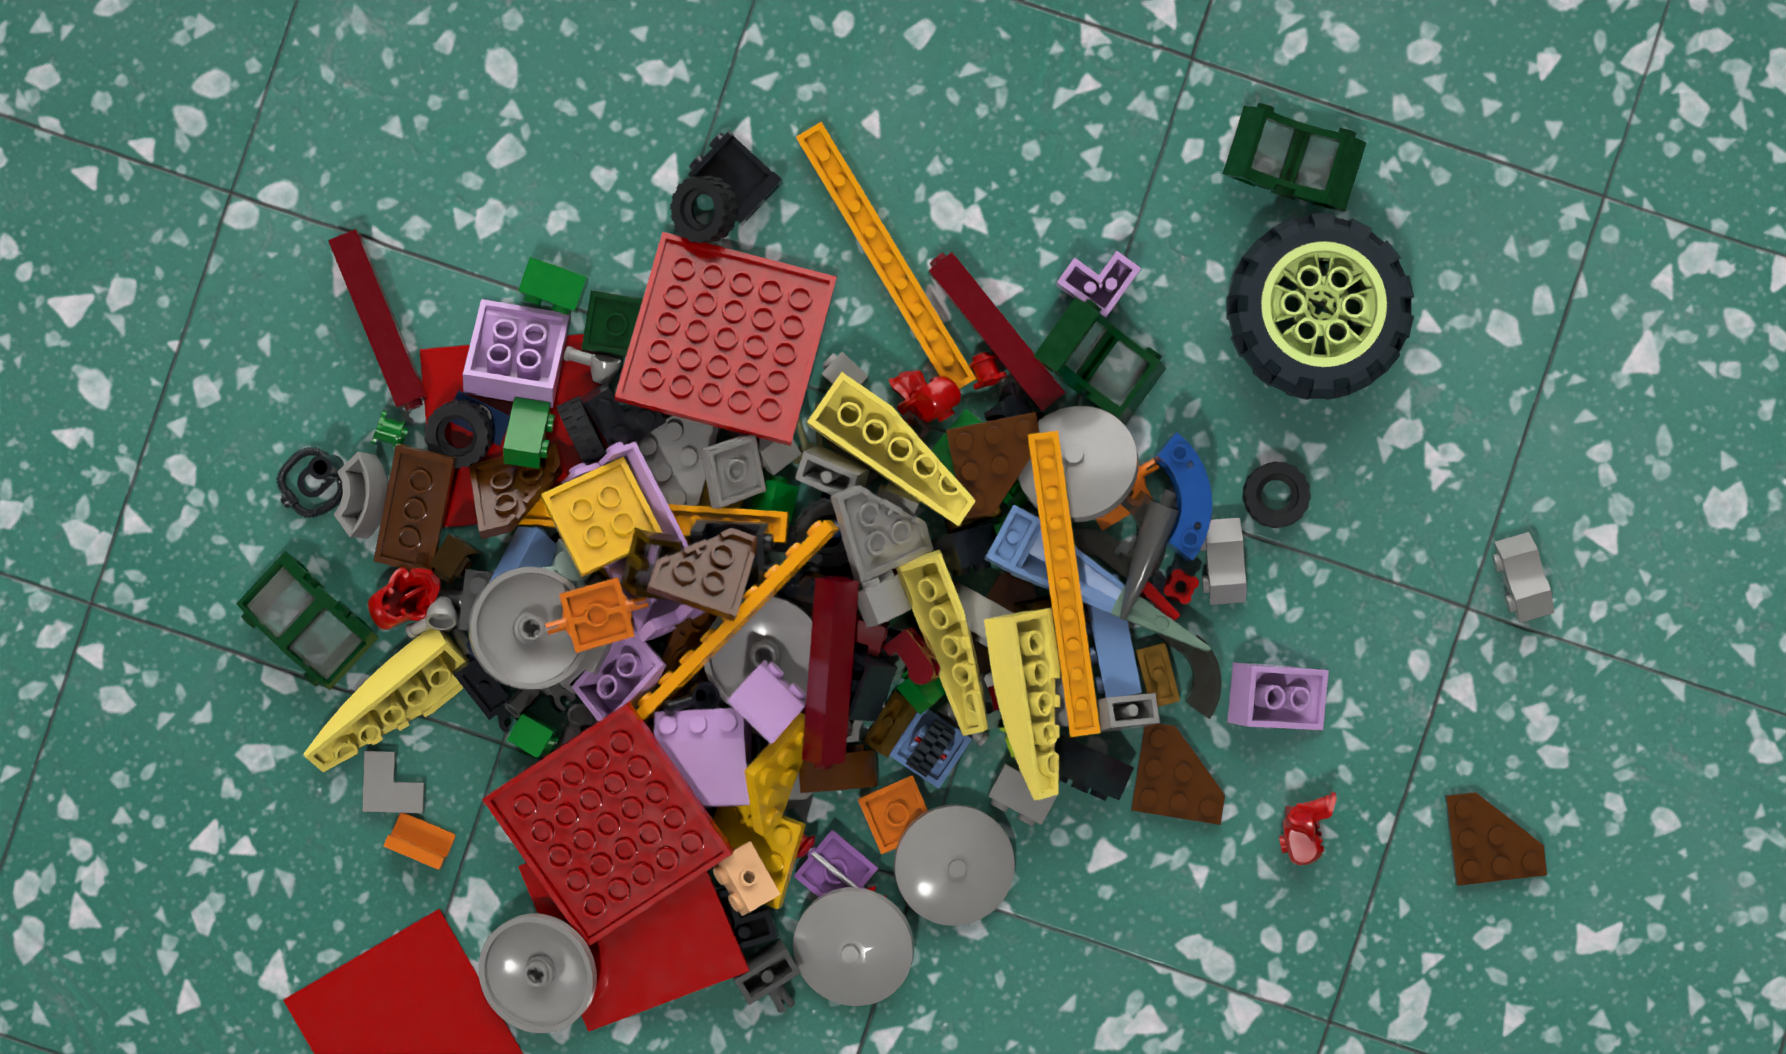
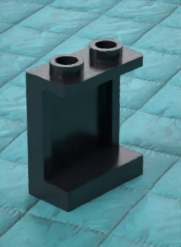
M728 131L725 135L720 132L709 144L712 149L704 157L701 154L697 156L689 165L691 171L688 175L690 178L715 176V178H721L726 184H729L732 192L736 195L735 199L738 204L737 222L743 226L781 186L783 181L774 171L772 172L748 150L732 132Z

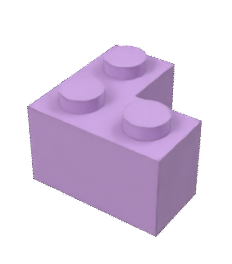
M1118 251L1115 252L1100 275L1074 258L1055 286L1073 299L1077 297L1083 302L1087 299L1093 301L1102 308L1100 314L1106 318L1141 268Z

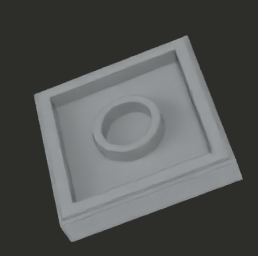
M743 434L701 449L711 508L719 509L766 491L756 436Z

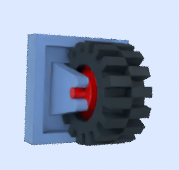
M927 709L921 715L918 712L916 713L889 756L939 789L972 738L968 735L963 736L959 729Z

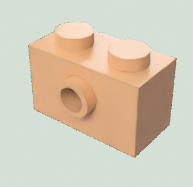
M751 841L734 850L731 856L714 866L713 872L717 881L721 885H725L730 894L728 899L735 911H739L741 916L780 895Z

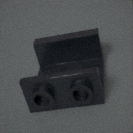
M696 520L690 531L691 545L704 539L707 541L730 528L756 536L757 550L747 581H758L759 587L766 580L764 574L774 565V562H770L769 552L773 551L774 536L769 534V523Z

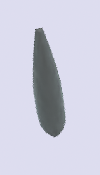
M1165 490L1160 503L1150 500L1139 529L1120 613V619L1124 621L1146 586L1178 516L1179 511L1171 508L1176 497L1174 492Z

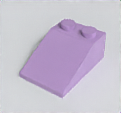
M633 623L635 637L614 642L598 674L595 675L586 670L571 686L597 721L603 719L628 701L637 710L639 708L637 702L646 693L651 692L653 694L666 667V664L647 641L642 643Z
M763 660L727 699V702L772 744L806 706V699L804 698L806 694L795 683L790 685L782 677L784 673L775 663L770 662L768 664Z
M1233 662L1227 722L1247 727L1323 730L1329 670Z

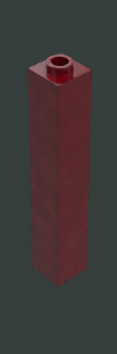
M354 229L328 240L396 407L399 409L405 408L406 412L421 407L423 405L422 400L428 398L361 233Z
M942 252L929 263L932 268L928 270V274L990 351L997 356L998 361L1039 412H1043L1066 393L1049 371L1036 360L1032 350L953 252L947 256Z
M817 577L815 579L802 760L814 763V768L832 769L833 764L845 763L859 581L843 577Z

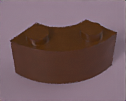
M849 745L845 754V763L833 764L832 769L814 768V763L803 760L799 770L800 793L878 786L875 750H865V745Z

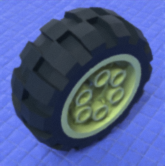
M1310 214L1303 218H1291L1272 227L1267 233L1257 239L1240 259L1231 277L1230 291L1226 297V320H1229L1232 333L1231 340L1239 357H1243L1253 370L1252 373L1267 386H1273L1284 391L1288 396L1305 400L1335 399L1348 396L1371 385L1381 375L1387 373L1400 357V351L1406 339L1410 336L1414 315H1411V299L1414 298L1410 276L1405 275L1399 262L1401 258L1388 241L1384 242L1372 233L1371 227L1355 219L1349 221L1334 217V214ZM1318 261L1329 262L1326 276L1321 275ZM1303 271H1311L1315 275L1316 282L1314 286H1306L1301 282ZM1334 272H1340L1345 276L1346 284L1343 288L1335 287L1332 284L1331 276ZM1285 276L1298 288L1295 291H1291L1278 284L1282 277ZM1358 281L1362 291L1349 295L1347 288ZM1324 292L1329 293L1333 298L1330 299L1324 295ZM1293 296L1298 299L1300 306L1297 312H1290L1285 308L1284 301L1286 297ZM1348 299H1355L1360 304V312L1357 315L1347 312L1345 304ZM1323 301L1325 303L1323 308L1327 313L1315 314L1316 307L1312 305V302L1318 303ZM1293 317L1296 324L1282 334L1276 322ZM1348 320L1363 326L1359 335L1349 328ZM1307 323L1312 326L1314 334L1311 339H1304L1300 336L1298 332L1300 324ZM1336 324L1343 328L1344 337L1342 340L1337 341L1330 337L1329 328L1331 325ZM1323 336L1325 354H1314L1317 337Z

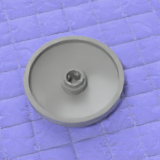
M1073 406L1054 411L1038 421L1040 433L1058 430L1071 522H1084L1102 517L1114 510L1125 500L1135 484L1139 461L1133 437L1118 418L1098 408ZM1030 458L1018 479L1027 499L1038 509Z
M522 567L509 570L492 579L475 599L468 625L471 648L482 668L500 683L523 690L550 687L570 676L581 664L587 650L575 653L572 638L566 630L548 635L547 630L556 628L558 625L546 628L545 623L562 619L563 607L559 594L577 588L562 575L539 567Z
M774 595L704 665L709 682L717 686L720 698L734 708L727 702V699L763 660L768 664L770 662L775 663L783 671L784 675L782 677L790 685L792 683L798 685L807 696L812 617L798 604ZM718 616L710 629L714 628L717 630L724 623L721 620L722 617Z
M943 805L930 809L918 816L903 832L894 854V876L904 900L923 918L942 925H965L989 915L1006 897L1014 876V852L1005 831L988 814L966 805Z
M846 887L821 895L806 908L795 929L793 952L795 962L802 977L818 994L839 1004L864 1006L884 1000L902 985L913 962L914 938L906 917L893 902L879 893L868 889Z
M532 913L509 919L489 936L483 946L479 959L480 984L488 1003L503 1020L527 1032L551 1033L568 1027L586 1011L595 994L597 971L590 948L574 928L564 921L549 915Z

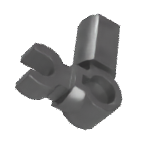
M560 683L542 689H519L505 703V708L515 718H520L521 714L525 713L540 698L541 693L545 698L549 697L553 709L561 713L566 708L560 703V697H565L570 703L576 697L570 691L562 689L559 686Z
M576 703L568 709L569 725L568 727H563L557 748L582 732L580 731L581 727L589 728L598 722L585 705Z

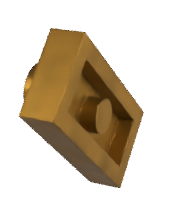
M1161 643L1135 650L1146 693H1155L1157 707L1179 702L1180 697L1166 644Z
M894 691L878 716L877 722H874L863 742L888 758L917 711L903 695Z

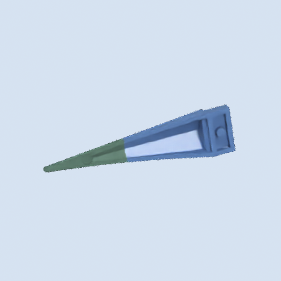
M1013 504L985 560L1011 573L1012 576L1049 590L1040 519ZM1075 547L1082 603L1120 618L1126 585ZM1140 596L1126 618L1129 622L1205 652L1211 650L1207 644Z

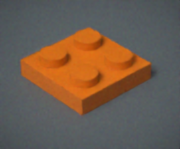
M913 775L857 799L881 855L896 849L900 837L909 824L918 816L928 811Z

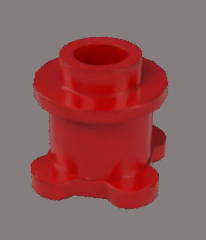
M983 352L972 357L973 362L969 367L974 371L978 383L973 385L974 390L994 386L1007 377L1006 372H999L995 362L997 360L996 355Z
M1175 569L1166 579L1164 593L1174 601L1188 604L1192 600L1191 596L1194 593V589L1199 586V580L1195 576L1191 577L1184 573L1181 569ZM1178 581H1182L1185 584L1183 592H1178L1175 589V584Z

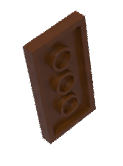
M396 445L373 561L399 568L404 567L407 570L420 568L429 569L434 572L435 568L429 564L439 550L457 458L407 445Z

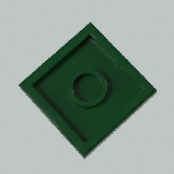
M591 290L581 350L626 357L643 299Z

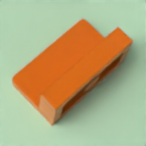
M400 813L392 833L387 836L383 846L440 870L445 864L456 835L410 814Z

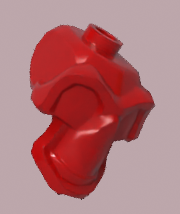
M920 370L901 372L897 377L888 380L891 389L903 399V402L897 405V410L910 425L927 424L936 418L941 423L955 414L953 408L961 402V392L958 385L944 375L931 378L928 384Z
M404 567L397 569L390 577L388 585L369 598L367 607L371 619L382 630H390L410 620L420 621L426 618L429 606L434 603L441 587L440 579L429 569L414 568L409 572Z
M1331 792L1329 795H1325V797L1312 801L1297 803L1293 807L1290 805L1285 806L1286 818L1282 823L1284 835L1279 836L1282 854L1288 853L1292 863L1296 865H1310L1323 855L1324 845H1321L1323 838H1319V836H1322V832L1318 831L1320 828L1319 820L1328 819L1332 816L1337 801L1336 792Z

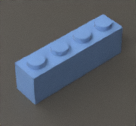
M1118 574L1112 575L1119 580ZM1087 605L1090 622L1085 623L1087 635H1092L1094 647H1089L1092 665L1098 664L1100 676L1095 677L1098 695L1104 694V698L1142 693L1127 620L1124 621L1119 617Z

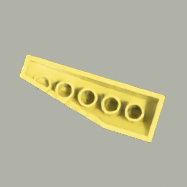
M843 372L840 373L806 423V425L957 526L960 525L976 501L891 405Z
M940 550L933 551L896 567V570L925 643L940 665L941 672L939 678L963 736H967L988 729L980 670L972 636L960 599Z
M1039 609L984 619L990 666L998 705L1019 769L1034 800L1058 795L1059 754L1055 752V742L1059 738V725H1055V708L1060 707V695H1055L1056 679L1060 678V663L1052 609Z
M431 628L422 632L385 662L351 695L323 727L304 752V756L318 769L325 772L358 754V749L366 744L375 745L382 741V736L396 728L401 731L410 726L408 722L422 714L426 717L434 713L463 689V686L455 678L452 671L466 662L468 658L462 654L461 649L443 630Z

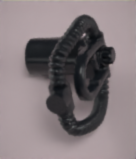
M307 447L295 452L283 464V467H281L277 474L276 480L278 481L276 483L282 494L280 499L282 504L286 508H292L298 515L304 516V518L318 517L336 508V505L338 506L341 502L343 495L342 481L337 472L344 466L343 460L337 455H329L328 452H324L316 447ZM308 456L316 457L312 458L308 468L299 474L297 486L300 492L307 497H317L323 494L334 482L337 481L338 486L337 492L330 502L314 509L302 507L298 498L291 489L287 488L285 483L287 473L299 460ZM309 474L315 479L326 480L325 483H321V487L316 491H309L304 486L305 477Z

